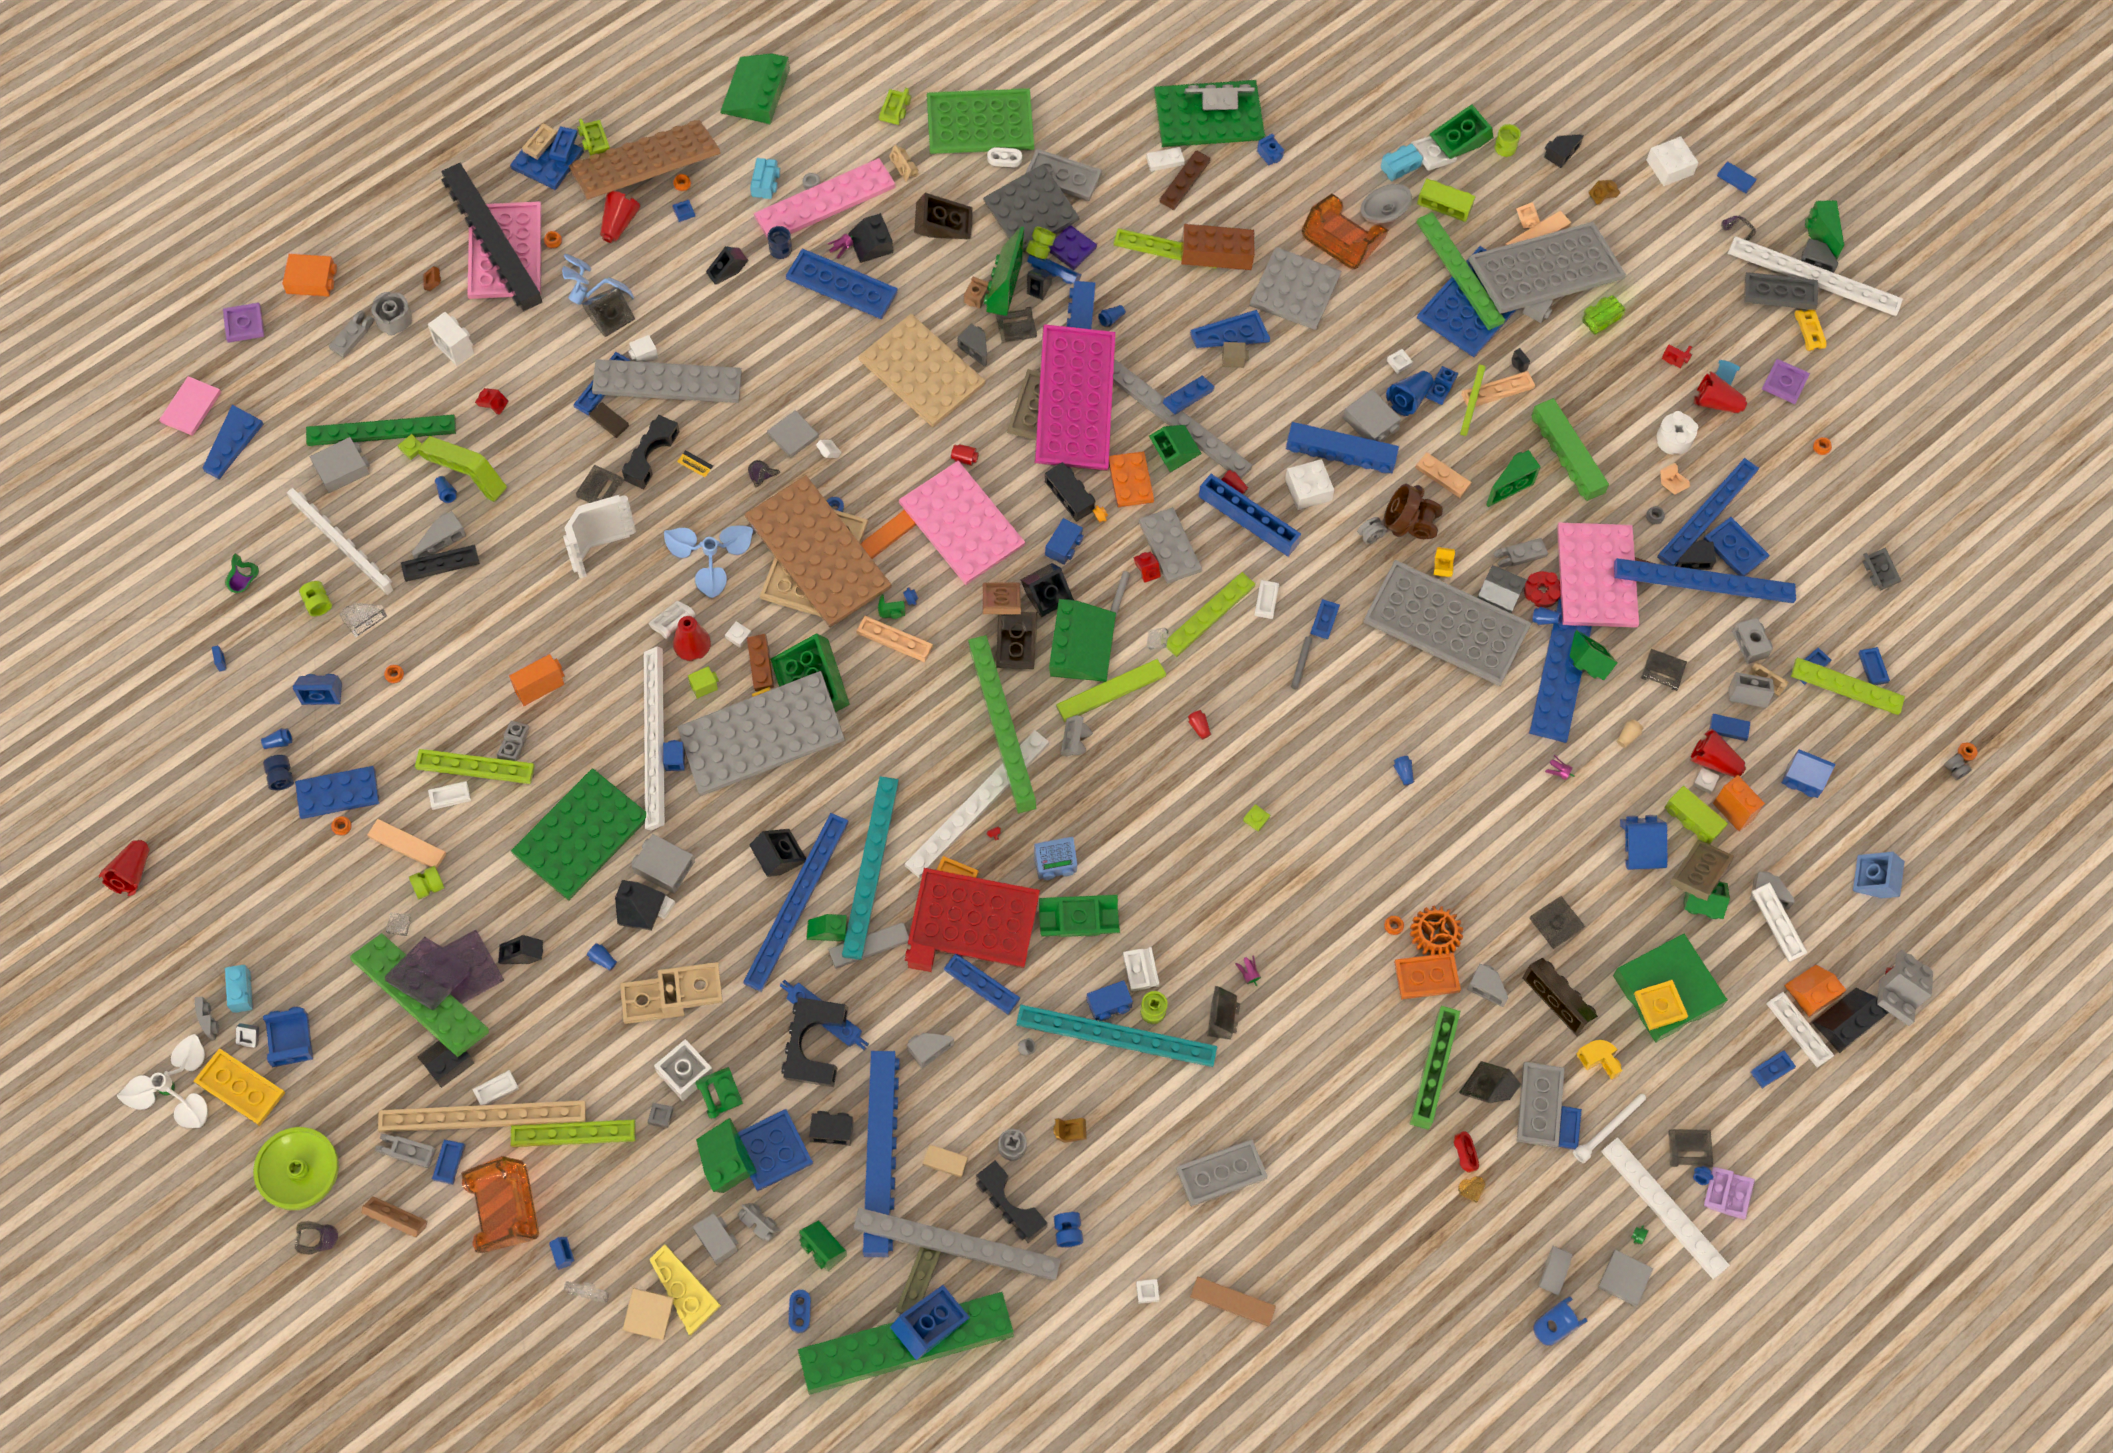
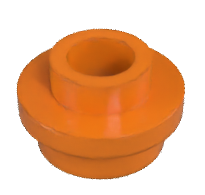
M679 174L675 177L673 185L678 191H686L691 186V180L687 175Z
M549 231L544 237V243L549 248H557L562 243V237L556 231Z
M1825 437L1816 439L1813 444L1814 451L1820 455L1828 454L1832 449L1831 441Z
M390 665L386 668L384 676L389 683H398L403 679L404 671L398 665Z
M1965 742L1958 747V754L1963 756L1964 761H1972L1978 754L1977 748L1971 743Z
M344 816L335 818L331 824L332 831L339 836L349 833L352 827L350 820ZM342 824L345 825L344 828L339 829V826H340V825H342Z
M1390 916L1385 920L1384 928L1387 933L1398 935L1404 929V922L1398 916ZM1396 924L1397 928L1393 929L1390 925Z

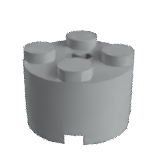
M390 291L383 292L374 299L371 311L381 331L388 335H395L404 331L412 324V314L407 300L402 294L398 292L390 293Z

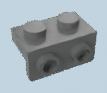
M1886 548L1870 555L1867 553L1863 554L1865 560L1862 562L1866 570H1871L1873 574L1870 576L1874 587L1878 585L1881 591L1902 582Z

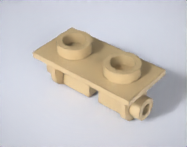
M895 144L889 158L905 182H907L910 176L917 177L919 170L913 162H910L911 158L906 150L902 147L898 148Z
M1757 662L1748 673L1749 675L1773 679L1774 694L1778 697L1789 683L1785 678H1781Z

